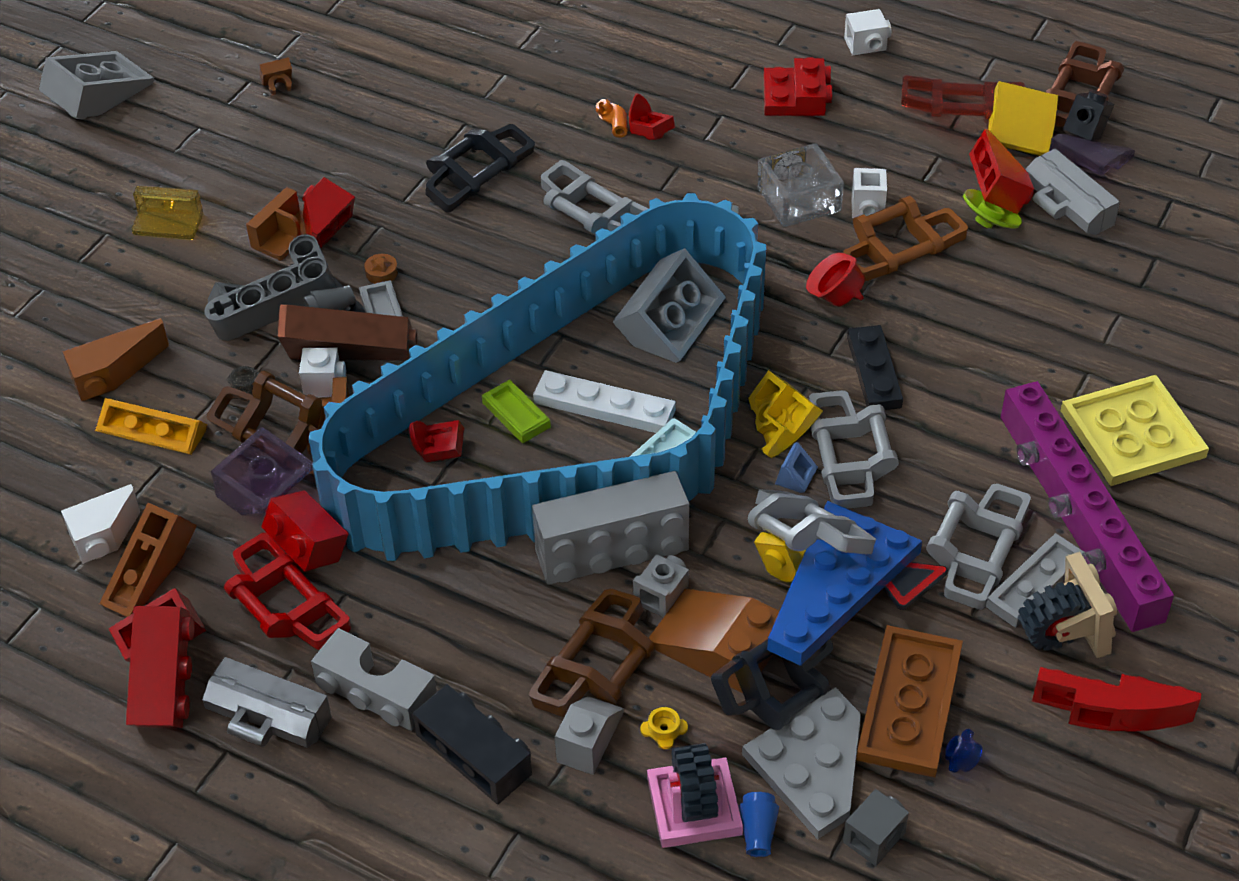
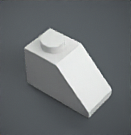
M131 484L61 511L82 564L101 558L119 549L140 514V508Z

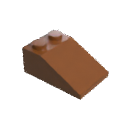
M684 589L649 639L654 643L656 651L711 678L713 673L730 662L735 655L742 651L749 652L767 640L779 610L752 597ZM773 655L758 664L761 672ZM735 673L732 674L728 679L730 687L743 693Z

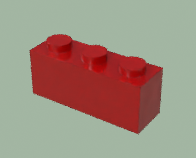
M133 606L126 725L146 728H183V719L188 718L190 711L189 696L185 695V681L189 680L192 674L191 656H187L188 640H192L194 636V619L189 617L190 611L182 607Z

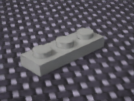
M1055 533L987 597L985 607L1016 628L1020 625L1018 615L1020 614L1018 611L1020 607H1025L1024 601L1026 599L1033 600L1032 594L1037 591L1040 594L1045 592L1044 587L1051 585L1053 589L1056 583L1065 581L1066 556L1080 551L1085 559L1086 553Z

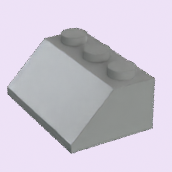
M684 248L658 261L613 320V323L634 347L676 363L683 358L726 297Z

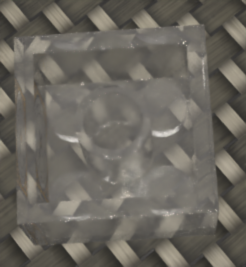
M817 143L758 160L757 188L783 228L842 211L844 181Z

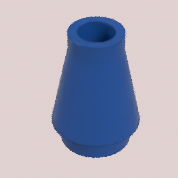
M747 793L743 796V803L739 805L746 842V854L753 857H765L771 854V843L779 806L775 803V796L770 793Z

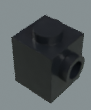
M1089 90L1088 93L1077 94L1063 129L1089 141L1101 139L1115 104L1106 101L1107 96L1098 91Z

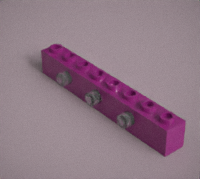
M1036 381L1006 389L1000 418L1017 444L1016 451L1019 462L1023 466L1030 465L1049 496L1048 505L1052 516L1055 519H1063L1078 546L1084 551L1082 556L1086 563L1093 564L1096 568L1100 582L1107 593L1114 599L1116 607L1130 631L1135 632L1166 623L1174 598L1173 592L1039 382Z

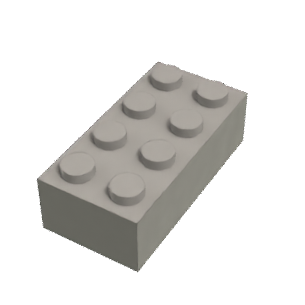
M676 471L532 505L535 550L547 585L557 582H568L574 578L594 573H604L610 569L630 564H640L653 559L656 554L663 557L689 550V502Z

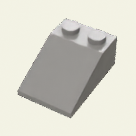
M118 51L46 57L39 90L48 96L53 103L58 104L69 112L71 117L86 119L87 117L102 115L153 84L154 78Z

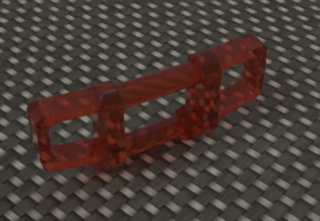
M905 75L902 79L901 105L930 112L931 117H941L942 114L983 116V120H989L993 113L994 92L998 82L984 81V84L942 82V79ZM1005 82L1025 87L1024 83L1022 82ZM907 90L930 91L931 99L910 95ZM942 94L983 97V104L943 102Z

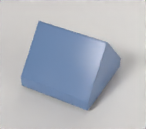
M798 442L794 443L780 468L775 484L803 493L806 491L818 466Z

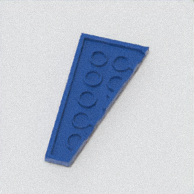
M827 501L824 507L826 511L836 516H845L853 520L859 527L876 538L872 554L845 553L834 548L824 540L816 539V542L809 546L804 553L769 634L767 650L801 666L921 553L922 540L910 536L904 531L879 523L873 518L860 515Z

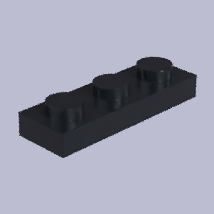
M881 325L848 328L847 340L866 407L881 405L884 407V410L902 408L903 396Z

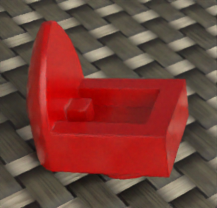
M635 93L629 109V126L632 134L644 136L648 140H657L662 138L664 133L675 128L674 116L652 111L647 99L641 94Z
M459 420L426 425L422 421H414L410 424L409 434L411 443L423 461L433 462L461 457L464 426Z

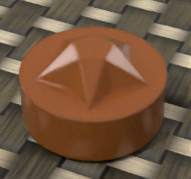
M388 254L373 255L364 264L366 278L374 284L390 280L392 282L398 275L397 261Z

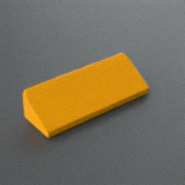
M105 398L95 431L192 455L206 432L208 425L200 420Z

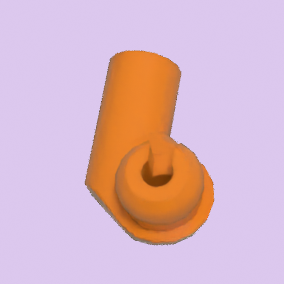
M607 99L600 100L595 108L599 118L612 125V133L615 137L622 138L626 136L627 114L625 110L617 104L610 103Z

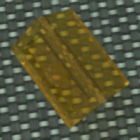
M136 186L133 196L138 214L132 226L133 235L188 240L195 238L204 214L198 190Z

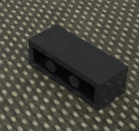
M446 684L412 713L416 735L497 805L532 775L531 751L521 739H513L504 732L501 724L492 715L485 716L480 712L472 699L464 692L458 693Z

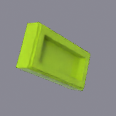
M510 379L482 395V403L522 444L551 428L550 419Z

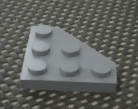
M836 687L790 717V722L782 729L774 730L770 728L745 744L742 748V755L817 840L845 822L850 816L861 714Z

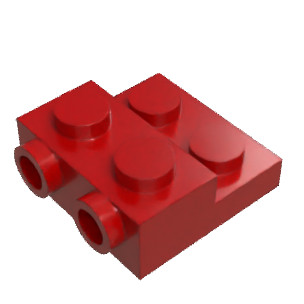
M794 58V68H764L765 116H825L826 103H832V85H826L831 83V66H825L824 58Z

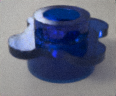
M971 729L964 730L961 736L953 737L946 747L945 758L950 762L948 769L952 773H956L959 770L964 772L972 770L981 758L983 747L973 740L974 732Z

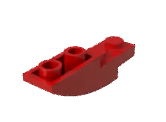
M1040 667L1032 702L1071 711L1068 722L1071 725L1108 731L1136 732L1171 728L1193 722L1202 693L1188 690L1182 686H1170L1150 681L1140 676L1121 674L1119 684L1116 686L1099 679H1088L1068 674L1062 670Z

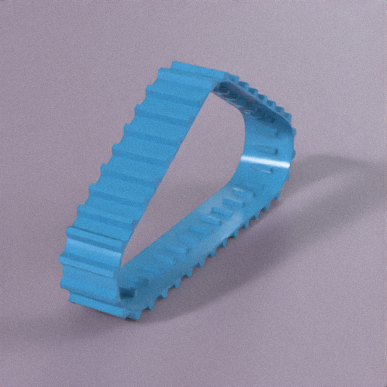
M687 193L683 200H674L666 203L658 198L650 200L649 209L640 214L625 213L620 216L621 226L613 231L603 228L596 231V241L587 247L577 244L570 248V258L564 262L557 263L550 260L545 263V274L533 280L523 277L518 280V291L510 296L496 294L491 297L492 307L483 313L471 310L464 314L465 324L453 331L443 327L437 331L438 341L427 348L418 345L413 346L409 349L410 359L399 366L391 363L381 366L382 376L372 383L368 384L360 380L352 385L353 395L349 396L342 403L329 402L324 407L326 420L322 429L310 432L309 444L320 505L349 533L346 540L348 549L357 552L366 547L384 552L387 561H396L401 552L419 551L423 558H430L434 556L436 548L455 545L460 553L470 552L473 542L491 540L496 547L506 546L509 537L527 534L535 542L532 505L676 471L688 501L692 500L698 493L710 494L714 489L715 467L724 465L725 439H730L732 435L733 412H738L740 386H745L747 361L752 360L754 335H758L760 329V311H763L766 244L757 242L758 222L754 218L743 219L739 214L732 211V202L723 200L717 204L701 201L695 193ZM685 248L697 263L721 268L743 284L739 285L738 308L737 310H732L730 336L725 335L723 362L718 361L716 387L715 389L710 388L708 415H703L701 428L690 439L677 447L652 454L401 491L381 492L366 490L349 484L341 478L347 469L360 458L407 429L412 422L421 420L636 279L652 271L658 261Z

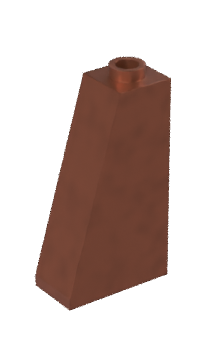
M280 305L278 339L290 359H301L303 348L337 347L339 360L410 359L409 349L418 345L417 329L412 328L408 317L296 305Z

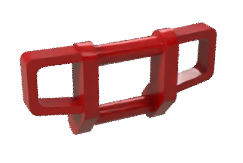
M260 533L233 551L235 565L241 574H236L228 579L224 584V591L232 599H238L261 624L260 629L268 638H284L297 635L313 648L320 650L337 628L346 632L351 630L349 616L334 603V600L326 592H320L297 568V563L267 533ZM262 549L269 550L276 559L252 574L244 561ZM284 579H287L307 599V601L286 614L271 613L257 597ZM327 613L338 622L321 634H315L306 628Z

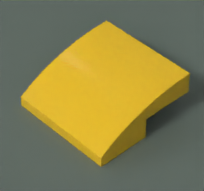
M998 81L995 87L993 113L989 119L988 130L992 132L1005 148L1041 156L1050 151L1058 95Z

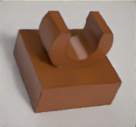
M289 57L259 64L262 85H268L269 92L272 95H276L275 84L278 82L285 84L287 92L291 91L292 66Z

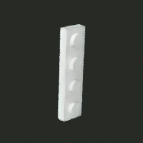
M547 370L544 371L533 394L534 404L657 433L673 418L676 411V401Z

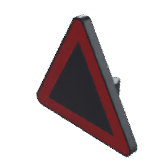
M910 562L883 590L898 609L906 610L947 575L948 568L941 565Z

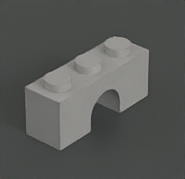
M337 628L311 660L315 682L323 691L330 694L335 692L347 698L358 709H368L380 715L388 724L392 726L400 725L410 731L415 728L412 713L437 693L435 676L403 659L391 672L385 675L375 676L368 674L374 666L370 643L340 628Z

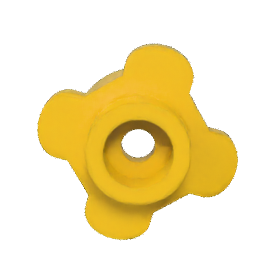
M660 707L653 710L649 715L648 721L643 722L640 727L641 734L644 737L654 739L661 749L671 748L674 740L679 735L685 734L688 730L687 722L684 719H680L678 713L668 707ZM661 727H668V729L662 730Z

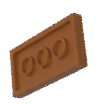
M886 625L858 745L857 761L936 778L962 649V640Z

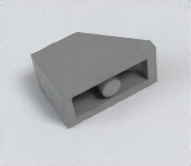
M589 696L571 704L555 735L557 763L594 775L620 722L624 708Z

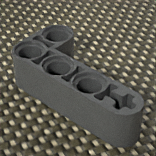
M304 234L297 236L290 242L288 249L294 263L293 265L216 297L206 305L204 310L205 316L219 339L233 340L279 320L280 305L304 306L303 297L310 295V291L336 288L335 280L314 236Z

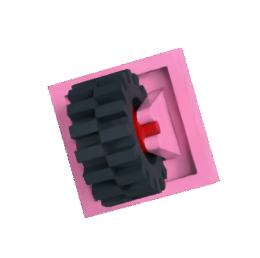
M706 743L672 748L673 766L647 770V780L662 848L743 835V824L727 758L711 759Z

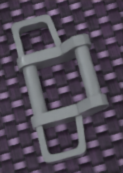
M560 160L541 175V187L547 192L543 200L544 205L552 210L567 214L582 223L584 228L593 234L601 228L609 231L621 226L620 216L625 213L638 215L648 209L628 197L621 198L595 183L593 177L583 173L565 160ZM561 175H566L574 181L561 190L553 181ZM591 194L611 207L603 214L596 212L590 214L575 204L586 195Z
M844 390L812 393L809 396V400L816 406L840 405L846 414L845 417L825 419L818 417L811 425L813 438L818 441L824 466L821 473L824 484L827 485L831 502L846 509L871 506L874 498L873 482L894 470L899 464L896 452L891 449L884 424L886 420L884 407L881 405H870L856 414L850 396ZM872 430L877 454L870 457L868 461L837 464L832 440L861 437ZM865 483V493L841 495L837 489V486Z
M992 484L979 505L966 493L954 491L951 494L947 503L949 509L937 534L930 538L926 547L927 552L941 566L948 568L949 573L944 589V596L946 598L979 610L985 608L987 597L991 595L994 587L999 584L1003 576L1001 568L1013 541L1019 539L1023 530L1022 523L1031 500L1029 494L1000 484ZM996 499L1020 507L1015 519L987 509L992 501ZM960 519L970 528L999 537L988 562L958 552V549L950 542ZM958 575L984 584L985 587L980 594L958 588L953 584L955 576Z
M759 489L755 502L758 505L748 515L750 526L770 532L784 540L786 546L794 551H804L815 543L816 539H821L845 553L872 554L876 538L859 527L853 520L845 516H836L819 507L816 500L808 496L796 495L790 492ZM785 518L802 521L791 528L778 519Z

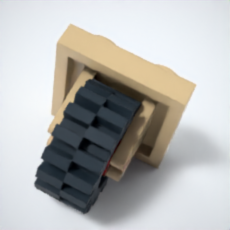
M1080 551L1068 555L1065 559V583H1056L1053 589L1049 585L1044 587L1045 592L1040 594L1037 591L1032 594L1034 599H1026L1023 603L1025 607H1020L1018 620L1032 646H1035L1036 649L1040 650L1043 647L1044 650H1050L1053 645L1058 649L1066 641L1069 645L1074 642L1073 639L1085 637L1096 658L1109 655L1112 649V637L1116 635L1113 621L1114 616L1117 615V607L1114 599L1109 593L1104 594L1100 587V579L1093 564L1086 563Z

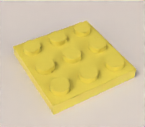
M1157 375L1062 401L1061 413L1110 486L1207 457L1208 446Z

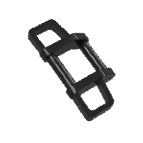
M508 124L491 133L487 130L471 129L464 135L463 140L443 154L434 155L427 160V168L434 175L426 183L425 194L442 210L450 213L469 197L478 193L483 184L501 171L511 169L518 162L534 152L535 142L514 124ZM512 137L523 147L513 153L500 140ZM472 149L483 150L495 161L472 176L454 160ZM445 177L461 190L452 198L445 197L436 189V186Z
M831 638L801 666L782 657L790 679L802 689L782 704L773 696H770L758 666L759 663L774 654L767 650L768 639L749 652L742 651L735 655L730 662L711 675V682L724 714L727 716L740 715L751 710L772 729H782L790 722V717L831 690L828 679L813 668L832 652L833 643ZM734 673L745 697V700L738 704L728 682L729 677Z

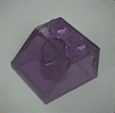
M261 427L211 470L216 497L241 515L265 513L270 498L287 494L313 470V462Z

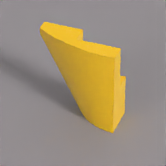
M769 370L748 398L751 410L756 413L755 424L757 431L763 434L766 446L762 450L771 458L779 455L796 442L823 412V410L798 390Z

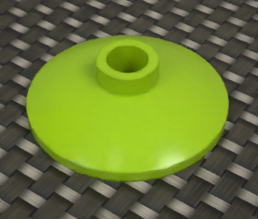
M967 189L963 194L967 205L977 214L975 220L980 225L986 228H992L996 225L1012 229L1018 228L1021 225L1022 220L1018 214L984 201L980 190Z

